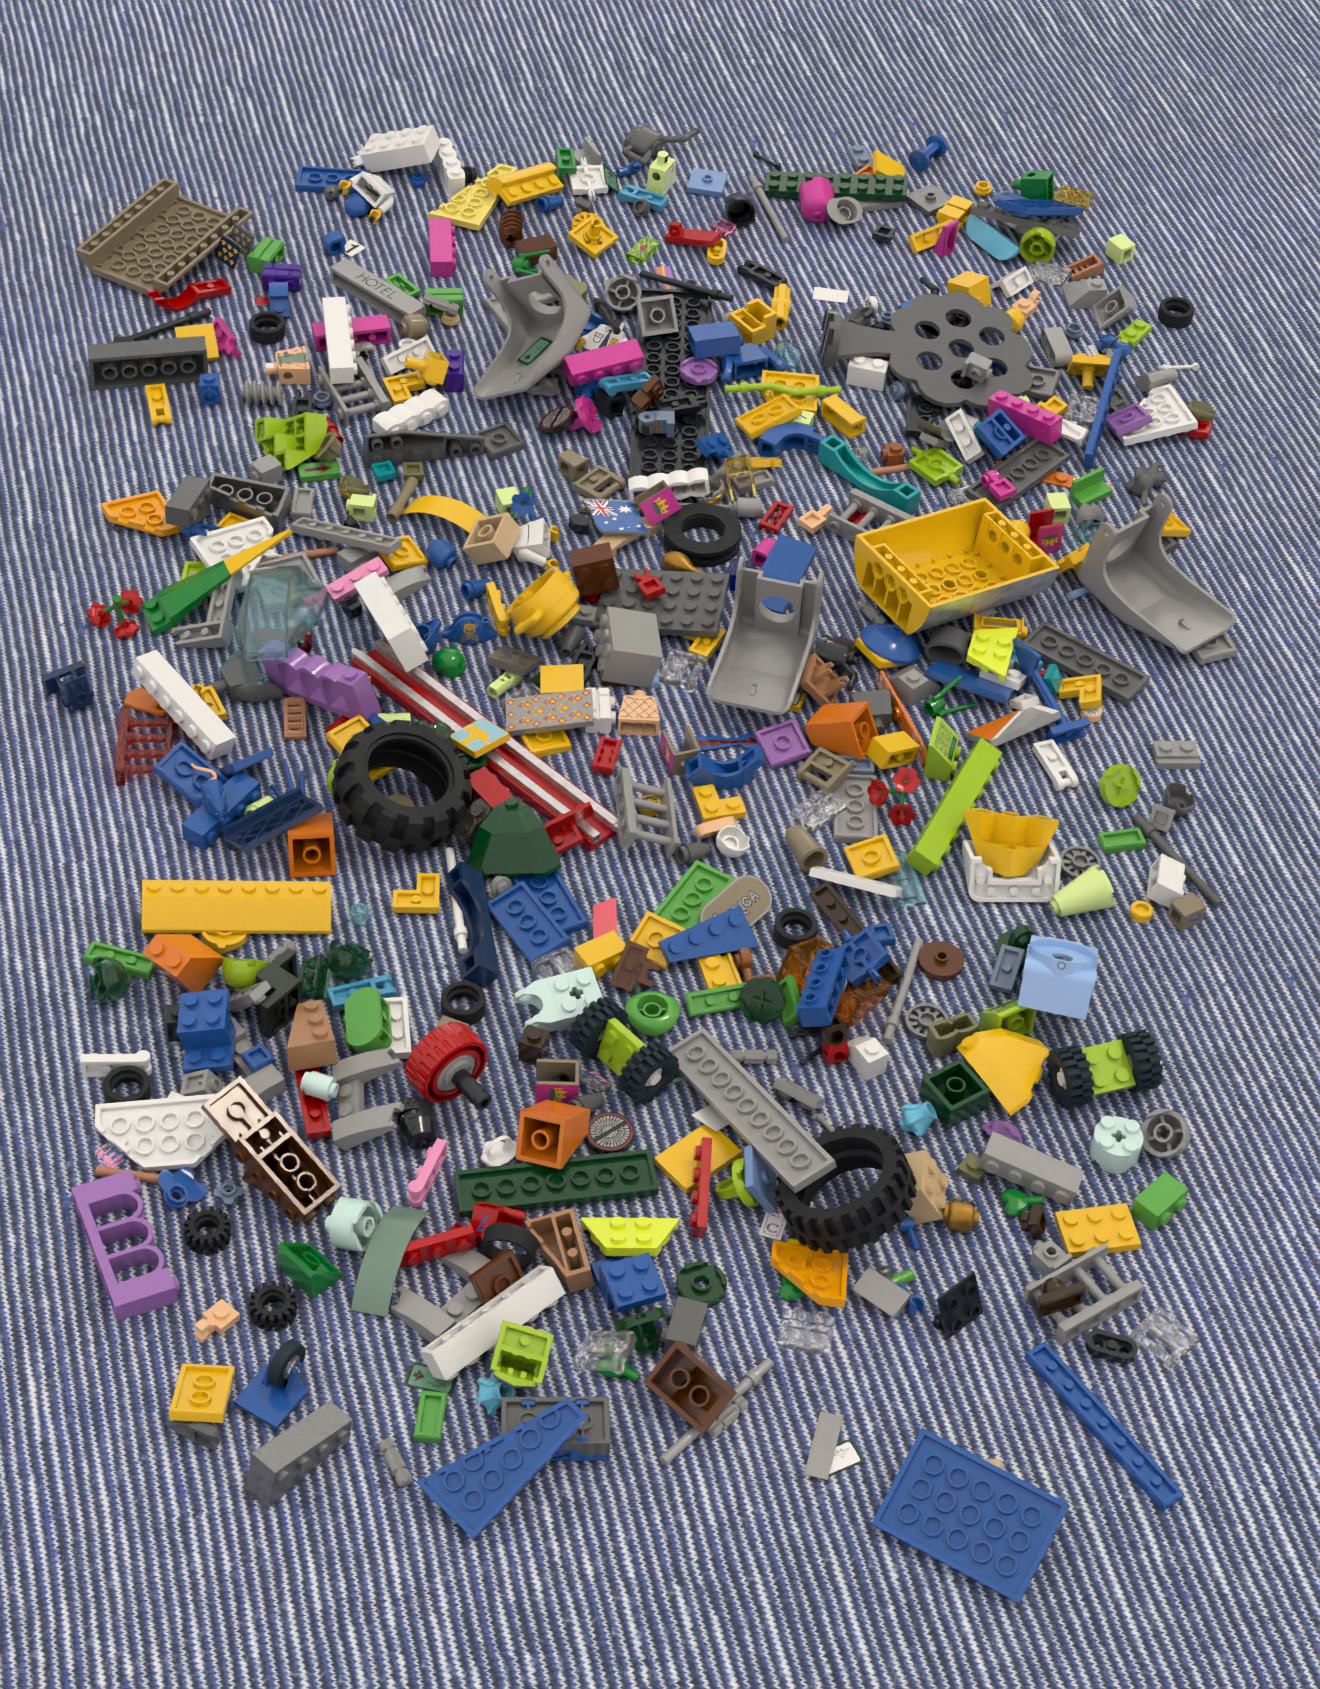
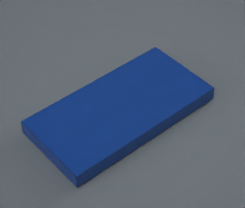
M300 165L295 183V191L324 193V189L327 186L335 185L338 189L340 181L346 180L349 182L350 178L360 174L362 171L370 173V170ZM351 186L349 188V193L347 195L359 193L354 187Z
M780 533L760 571H763V577L799 584L818 552V548ZM767 597L762 600L766 608L778 614H784L790 604L789 601L780 597Z
M939 659L927 669L925 674L926 677L945 684L951 683L961 675L962 679L954 687L1003 704L1016 693V690L979 677L977 672Z
M557 870L545 877H534L533 873L521 874V877L509 878L513 886L524 881L567 935L588 928L587 919Z
M524 881L519 882L487 902L491 916L532 968L572 944L568 935Z

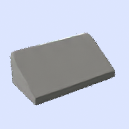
M868 1267L852 1289L892 1317H899L912 1295L871 1267Z

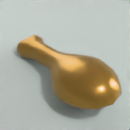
M667 552L662 557V564L667 571L707 573L694 567L690 559L681 552Z

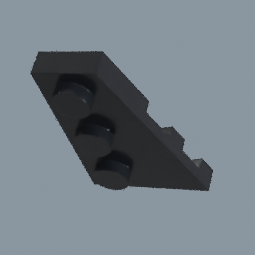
M908 394L905 436L917 438L920 437L921 432L928 433L918 427L915 416L933 424L943 407L925 400L922 395Z

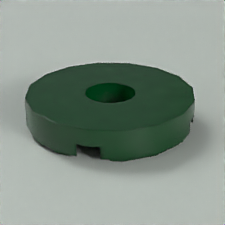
M699 1261L692 1262L680 1270L676 1279L678 1296L708 1303V1308L719 1304L725 1297L727 1289L726 1276L716 1265L713 1267L708 1265V1262ZM698 1281H703L707 1283L708 1286L705 1288H699L695 1285V1283Z

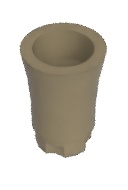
M798 824L789 827L785 831L784 839L796 857L801 870L810 873V868L823 867L827 862L828 852L814 840L803 826Z

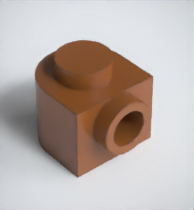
M896 442L884 444V448L880 451L881 460L885 462L886 466L904 464L905 447Z

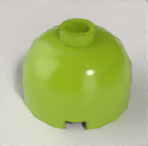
M1031 228L1021 238L1019 245L1021 248L1020 254L1030 263L1039 262V264L1049 262L1053 258L1056 248L1055 237L1046 228Z
M223 958L222 973L224 980L229 986L240 991L255 985L256 974L261 968L270 964V962L247 958Z

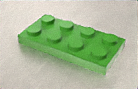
M696 860L655 910L654 914L688 929L699 924L698 916L701 909L736 878Z

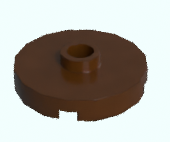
M936 941L923 946L919 951L917 963L922 973L925 972L928 978L936 981H951L963 971L965 959L962 952L956 946L948 942Z

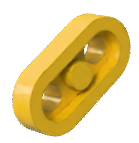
M721 238L713 248L708 247L707 261L710 264L717 266L725 261L727 241Z

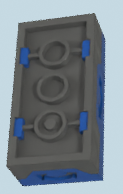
M501 1397V1436L513 1430L517 1425L533 1419L539 1413L569 1398L589 1418L549 1461H609V1397Z

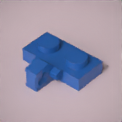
M722 432L700 437L695 442L706 458L716 456L722 465L733 456L730 451L732 445Z

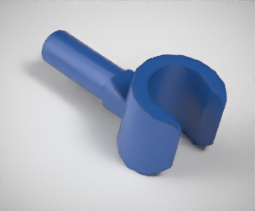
M906 1217L902 1223H899V1231L908 1232L914 1250L917 1251L920 1249V1245L914 1231L915 1222L912 1217Z
M899 1282L897 1284L898 1286H900L901 1288L910 1293V1291L906 1288L903 1282ZM912 1294L909 1299L907 1312L915 1316L916 1310L923 1313L924 1299Z

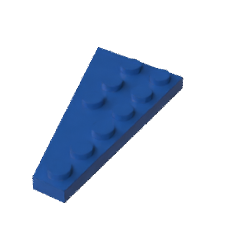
M566 1398L539 1413L533 1419L517 1425L513 1430L502 1436H497L463 1455L462 1458L439 1468L438 1471L426 1478L419 1479L416 1483L475 1540L589 1417L569 1398Z

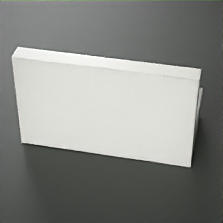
M1024 266L991 284L990 289L1000 286L1007 299L1034 281L1027 267Z

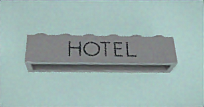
M345 258L330 267V280L332 284L377 311L387 314L389 318L399 324L405 315L418 313L426 318L425 304L349 259Z

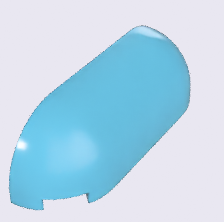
M969 215L966 222L968 237L993 257L999 260H1010L1020 253V246L990 223L984 222L977 215Z

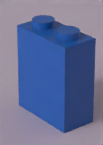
M733 321L688 326V343L696 359L741 353L740 346H743L742 334L739 335V329L735 327Z

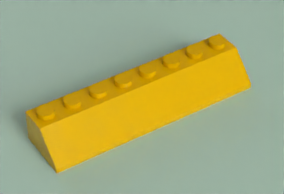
M142 880V933L331 934V882Z

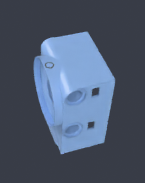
M1031 935L1017 1006L1086 1020L1097 976L1098 949L1058 938ZM1055 957H1063L1071 961L1060 960Z

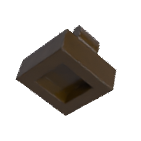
M1033 1204L1031 1213L1020 1212L1018 1222L1022 1223L1021 1231L1031 1232L1033 1240H1043L1047 1225L1046 1214L1043 1205Z

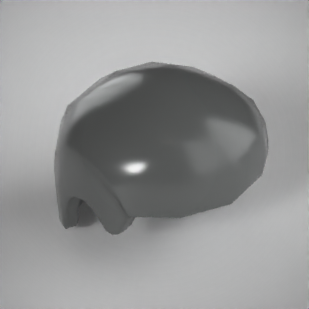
M1173 782L1166 786L1162 796L1163 806L1176 810L1175 815L1183 816L1191 813L1196 803L1194 794L1189 795L1187 793L1186 785Z

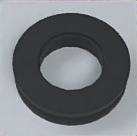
M709 503L687 504L681 506V509L667 517L664 529V545L668 552L678 551L685 554L695 567H714L722 565L736 556L740 549L742 528L738 518L721 506ZM696 527H705L715 530L722 537L712 542H697L686 537L684 532Z

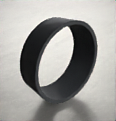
M495 1223L489 1225L484 1231L482 1251L490 1260L503 1252V1250L494 1246L491 1243L492 1241H507L523 1248L527 1254H515L521 1268L531 1264L539 1248L537 1238L530 1231L518 1225Z

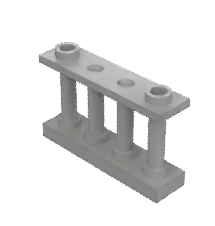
M362 356L356 357L358 374L354 375V377H357L359 380H355L354 383L333 385L330 382V374H326L322 365L318 366L317 384L330 394L339 420H342L345 427H349V416L372 410L379 413L390 410L387 396ZM360 387L365 389L363 392L342 397L338 394L339 392ZM364 399L372 400V403L347 408L345 405Z
M853 488L850 491L848 508L840 516L832 512L828 514L827 529L855 543L856 535L868 532L864 528L873 519L883 523L879 527L881 528L916 517ZM855 511L860 513L867 512L857 525L848 521Z
M622 767L613 781L620 847L629 849L634 840H645L664 845L666 857L670 858L676 848L680 846L673 800L674 789L671 785V779L666 778L661 788L634 782L631 779L630 769ZM633 791L658 796L661 803L636 798L633 795ZM635 807L660 812L661 819L637 814ZM636 823L661 828L663 835L641 831Z
M1106 1243L1097 1248H1090L1083 1256L1038 1281H1031L1025 1287L1022 1302L1024 1305H1027L1036 1300L1037 1296L1042 1295V1284L1048 1278H1059L1067 1286L1066 1282L1076 1277L1079 1281H1083L1087 1290L1097 1300L1091 1306H1085L1083 1303L1073 1306L1078 1313L1070 1318L1065 1317L1060 1311L1050 1314L1057 1323L1054 1339L1060 1346L1139 1302L1144 1289L1143 1284L1138 1279L1130 1284L1124 1283L1104 1261L1108 1249ZM1096 1266L1117 1291L1110 1295L1104 1294L1086 1274V1271Z

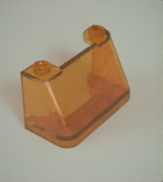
M817 936L789 946L778 971L776 981L779 983L788 975L795 976L801 998L802 989L805 988L807 983V974H810L812 960L815 959L817 951L825 948L833 949L832 945L822 937ZM847 978L846 989L841 993L834 1015H838L847 1024V1029H850L887 996L892 985L884 979L881 982L879 981V984H874L872 979H870L865 987L860 984L855 988Z

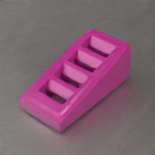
M957 219L944 225L937 239L933 252L940 257H944L955 250L959 223Z

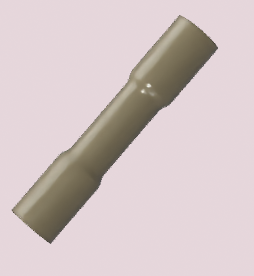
M410 476L407 478L398 498L386 514V519L389 522L395 523L398 520L403 507L415 491L419 483L415 477Z

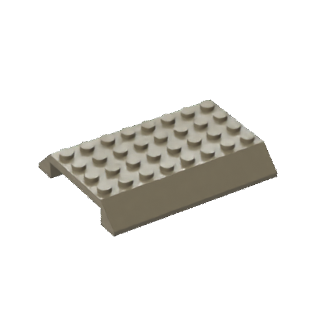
M163 177L77 247L75 251L92 274L147 295V290L157 289L159 294H161L214 250L219 244L221 235L228 238L233 232L235 223L242 226L254 215V212L238 206L230 214L203 205L180 196L178 183Z

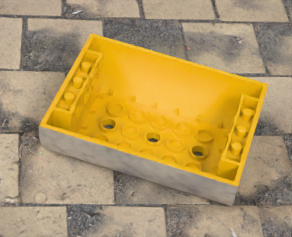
M986 498L857 534L854 545V564L858 586L907 635L1042 593L1052 585L1060 570V567Z

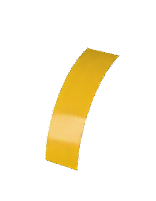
M436 495L422 496L414 499L401 513L402 515L419 512L436 515L457 524L469 533L476 519L486 517L478 510L461 501Z

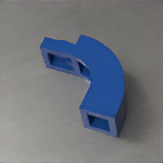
M801 423L780 424L768 429L759 437L758 454L770 458L778 457L782 452L789 449H803L818 455L819 442L827 437L815 433L816 427Z
M756 743L739 757L728 761H717L699 752L685 763L687 780L697 786L714 784L716 790L741 787L755 779L754 771L765 763L763 749Z

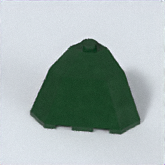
M515 797L508 798L496 805L482 822L466 864L482 871L483 878H489L492 874H502L508 878L521 877V874L533 873L534 877H545L561 868V863L544 825L527 804Z

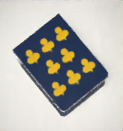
M235 223L230 237L225 233L221 235L215 257L233 270L236 269L247 259L255 236L238 223Z

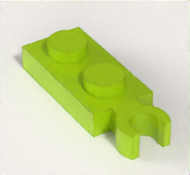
M1135 319L1118 335V341L1129 343L1134 348L1152 331V325L1143 320Z

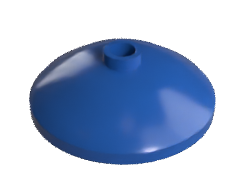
M874 623L864 627L861 631L860 638L864 645L874 654L891 661V663L908 665L915 663L921 652L917 641L910 634L907 635L899 626L888 623Z

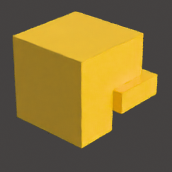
M965 271L947 281L948 293H967L977 298L983 306L991 304L989 276Z
M759 298L747 302L746 309L743 307L729 313L728 320L733 321L735 327H738L739 335L742 334L743 341L746 344L754 343L758 345L775 337L777 312Z

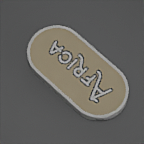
M752 875L740 876L701 909L698 916L699 923L740 905L750 927H752L769 911L772 905L771 892L761 879Z

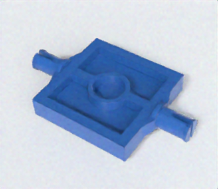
M868 926L854 936H851L849 931L844 929L843 932L846 936L840 932V937L845 942L841 948H845L850 964L847 975L848 980L855 988L868 977L872 979L874 984H879V981H882V976H880L877 970L892 958Z

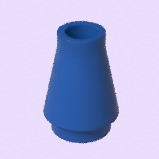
M542 195L537 199V208L540 212L544 213L564 205V198L561 195Z
M489 578L466 580L460 587L462 596L465 599L474 600L486 592V583H490L491 580Z

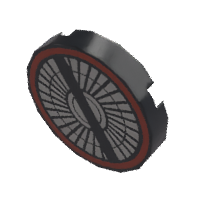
M569 405L555 408L540 420L539 427L545 435H551L550 432L558 434L573 424V418H576L577 414L573 407Z
M603 1112L589 1120L588 1134L585 1136L586 1143L597 1154L622 1152L632 1146L634 1127L630 1120L621 1114Z

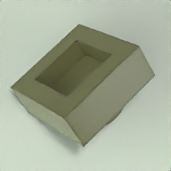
M403 462L404 481L410 476L415 477L418 481H424L423 462Z
M969 1152L957 1167L956 1174L978 1185L987 1171L978 1167L981 1158Z

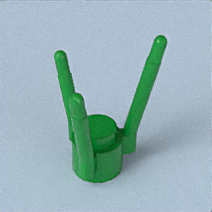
M550 250L526 254L519 253V257L513 258L512 270L527 275L538 273L539 269L530 268V260L526 258L550 253Z
M961 675L938 694L923 703V708L929 716L937 715L942 717L949 713L976 706V703L973 702L944 710L946 702L942 696L962 679Z

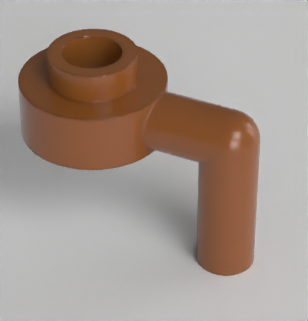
M749 948L738 949L737 954H734L735 966L743 972L745 983L759 976L773 979L772 973L753 976L752 958Z

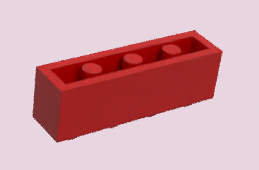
M486 767L470 774L472 784L471 802L486 817L496 805L508 798L514 797L508 787L503 786L498 781L496 775L491 773Z

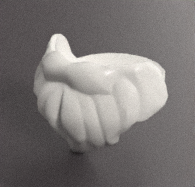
M503 1135L493 1141L486 1142L483 1154L480 1157L481 1161L489 1167L508 1164L516 1156L517 1141L512 1140L507 1135Z

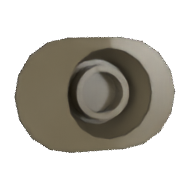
M336 432L327 433L318 452L312 456L314 459L332 462L336 457H341L342 444L336 438Z

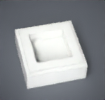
M1027 693L1009 700L1010 708L1021 711L1040 704L1039 697Z

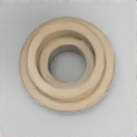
M449 311L443 312L441 321L447 326H455L460 322V316L458 313L457 315H452Z

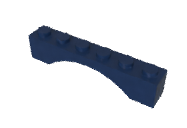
M460 862L446 876L449 892L459 905L469 930V949L466 956L461 960L463 979L486 988L500 976L483 874L482 871L464 862Z

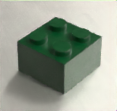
M961 1058L923 1077L919 1091V1097L924 1102L928 1101L932 1104L938 1119L947 1129L985 1110L990 1090Z

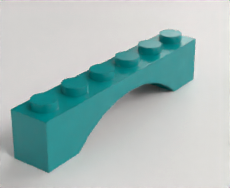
M834 434L819 442L817 461L870 496L909 515L918 510L921 494L919 489L906 481L891 482L873 474L857 459L849 445Z

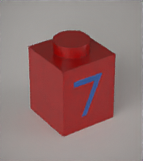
M482 1201L474 1205L471 1224L477 1241L483 1242L484 1231L489 1225L501 1223L504 1206Z

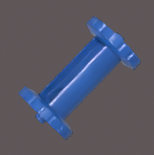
M937 134L931 135L926 140V148L923 150H913L909 155V162L912 168L916 171L924 172L929 168L930 159L933 156H943L947 151V144L944 138Z

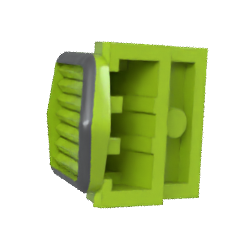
M503 1320L490 1364L493 1376L512 1388L533 1389L537 1386V1383L542 1384L554 1335Z

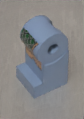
M645 411L639 414L638 430L640 433L645 435L663 433L666 434V437H674L675 411Z

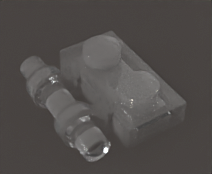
M822 788L818 792L814 791L811 793L809 798L803 803L799 802L795 805L794 810L789 813V816L792 820L798 818L799 823L814 834L846 810L847 807L844 801L833 793L827 794V791Z
M784 1308L782 1318L792 1321L782 1320L777 1347L829 1356L833 1328L823 1327V1325L834 1327L835 1317L826 1316L824 1312H817L815 1314L803 1312L801 1308H794V1310ZM800 1321H801V1322L812 1323V1324H815V1325L800 1323Z

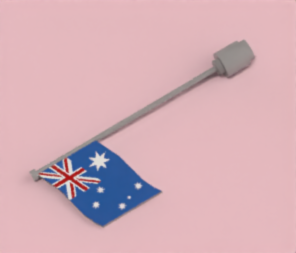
M579 496V504L584 503L591 513L595 526L601 533L651 535V532L644 526L641 516L634 506L637 505L635 501L586 499L583 496ZM737 497V501H733V505L714 504L725 509H733L736 517L756 518V516H761L762 500H757V498ZM679 503V504H680V506H683V505L692 504V503Z

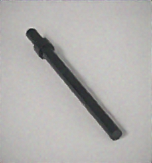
M641 270L639 276L642 278L706 295L716 301L733 302L734 299L733 295L723 293L722 290L716 288L709 289Z
M594 298L592 301L594 309L602 315L614 334H620L621 329L607 311L605 303L598 298Z
M206 308L198 312L192 311L187 313V316L127 337H133L134 341H139L187 323L193 324L201 318L210 316L211 310Z

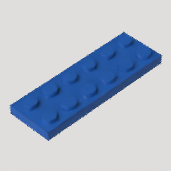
M998 199L996 204L997 207L1003 208V212H1016L1017 216L1028 218V216L1033 218H1047V216L1052 218H1066V216L1075 218V215H1083L1084 211L1082 207L1052 199Z

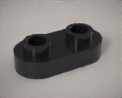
M1099 1329L1089 1332L1085 1342V1348L1091 1355L1120 1364L1132 1363L1138 1352V1346L1133 1339Z

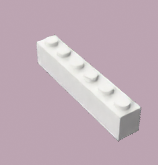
M345 297L322 298L331 384L354 383V375L358 373L350 304H346Z
M157 650L135 658L131 671L135 679L145 687L147 692L155 698L160 706L166 710L210 760L232 751L236 736Z
M537 1266L421 1349L420 1353L433 1378L446 1381L458 1376L462 1368L476 1363L479 1360V1356L484 1352L495 1349L503 1320L523 1325L526 1322L535 1320L539 1316V1312L545 1308H550L557 1304L558 1299L566 1293L553 1267Z

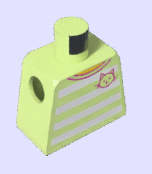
M659 151L657 158L649 167L646 190L665 195L676 182V160L668 157L666 151Z

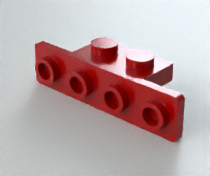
M590 802L579 804L573 810L565 814H559L553 820L543 824L557 856L584 843L583 837L575 824L594 815Z

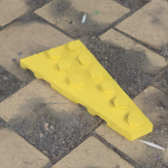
M504 164L497 165L487 172L486 177L477 179L473 186L468 185L452 196L450 202L447 204L442 203L439 205L438 210L429 212V219L451 218V224L454 226L480 231L501 196L495 198L486 186L487 181L490 178L517 171V167Z

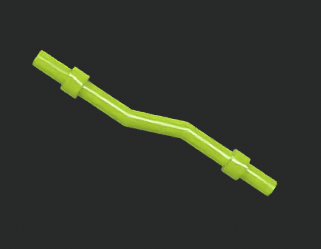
M740 382L737 385H725V393L740 392V394H748L749 391L772 390L791 396L818 395V397H825L826 394H841V386L826 387L825 385H817L814 388L794 389L772 382L754 384Z

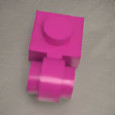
M989 470L981 476L982 485L984 487L988 486V490L999 502L1016 495L1017 489L1005 477L1000 479V475L996 470Z

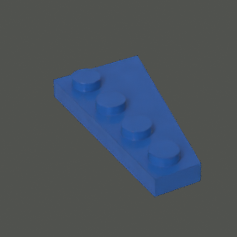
M740 905L658 942L667 964L729 952L734 953L742 948H749L751 950L760 947Z

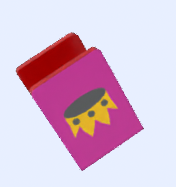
M1053 508L1029 513L1028 526L1031 532L1029 539L1045 554L1060 550L1064 529L1063 523L1052 524L1055 513Z

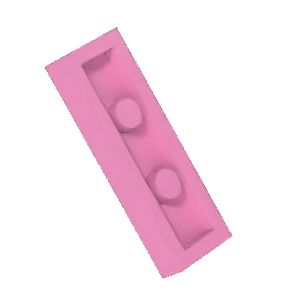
M377 556L325 586V589L337 605L345 597L358 593L354 586V583L375 571L379 578L382 576L386 577L390 573L380 557Z

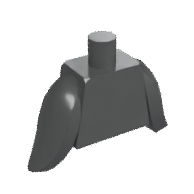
M250 644L232 654L219 669L221 680L211 683L217 694L227 691L232 701L240 700L247 703H260L282 698L283 690L276 684L264 681L261 672L254 662L259 651L255 644Z

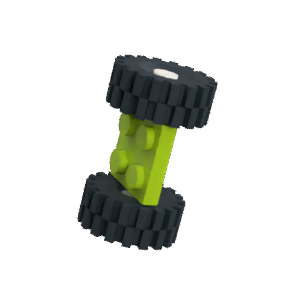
M600 997L597 999V1002L592 1001L588 1008L585 1006L582 1009L583 1013L581 1015L578 1014L576 1022L571 1024L573 1029L569 1030L568 1033L570 1035L568 1037L570 1043L587 1059H596L598 1057L619 1076L618 1086L637 1104L644 1105L647 1101L650 1103L654 1100L655 1096L659 1097L661 1095L660 1092L666 1091L667 1085L674 1080L673 1076L677 1075L678 1070L676 1068L679 1067L678 1058L658 1041L650 1042L646 1046L627 1029V1023L629 1022L628 1014L611 998L604 997L603 999Z
M1143 1029L1120 1034L1117 1036L1118 1040L1085 1048L1071 1045L1049 1051L1047 1056L1049 1063H1046V1068L1049 1071L1047 1072V1077L1050 1078L1049 1085L1053 1089V1096H1056V1102L1060 1104L1061 1108L1069 1109L1089 1104L1094 1096L1124 1089L1138 1093L1158 1088L1162 1083L1161 1079H1163L1161 1073L1163 1066L1160 1065L1162 1059L1161 1055H1158L1159 1048L1155 1046V1040L1153 1037L1151 1038V1034Z

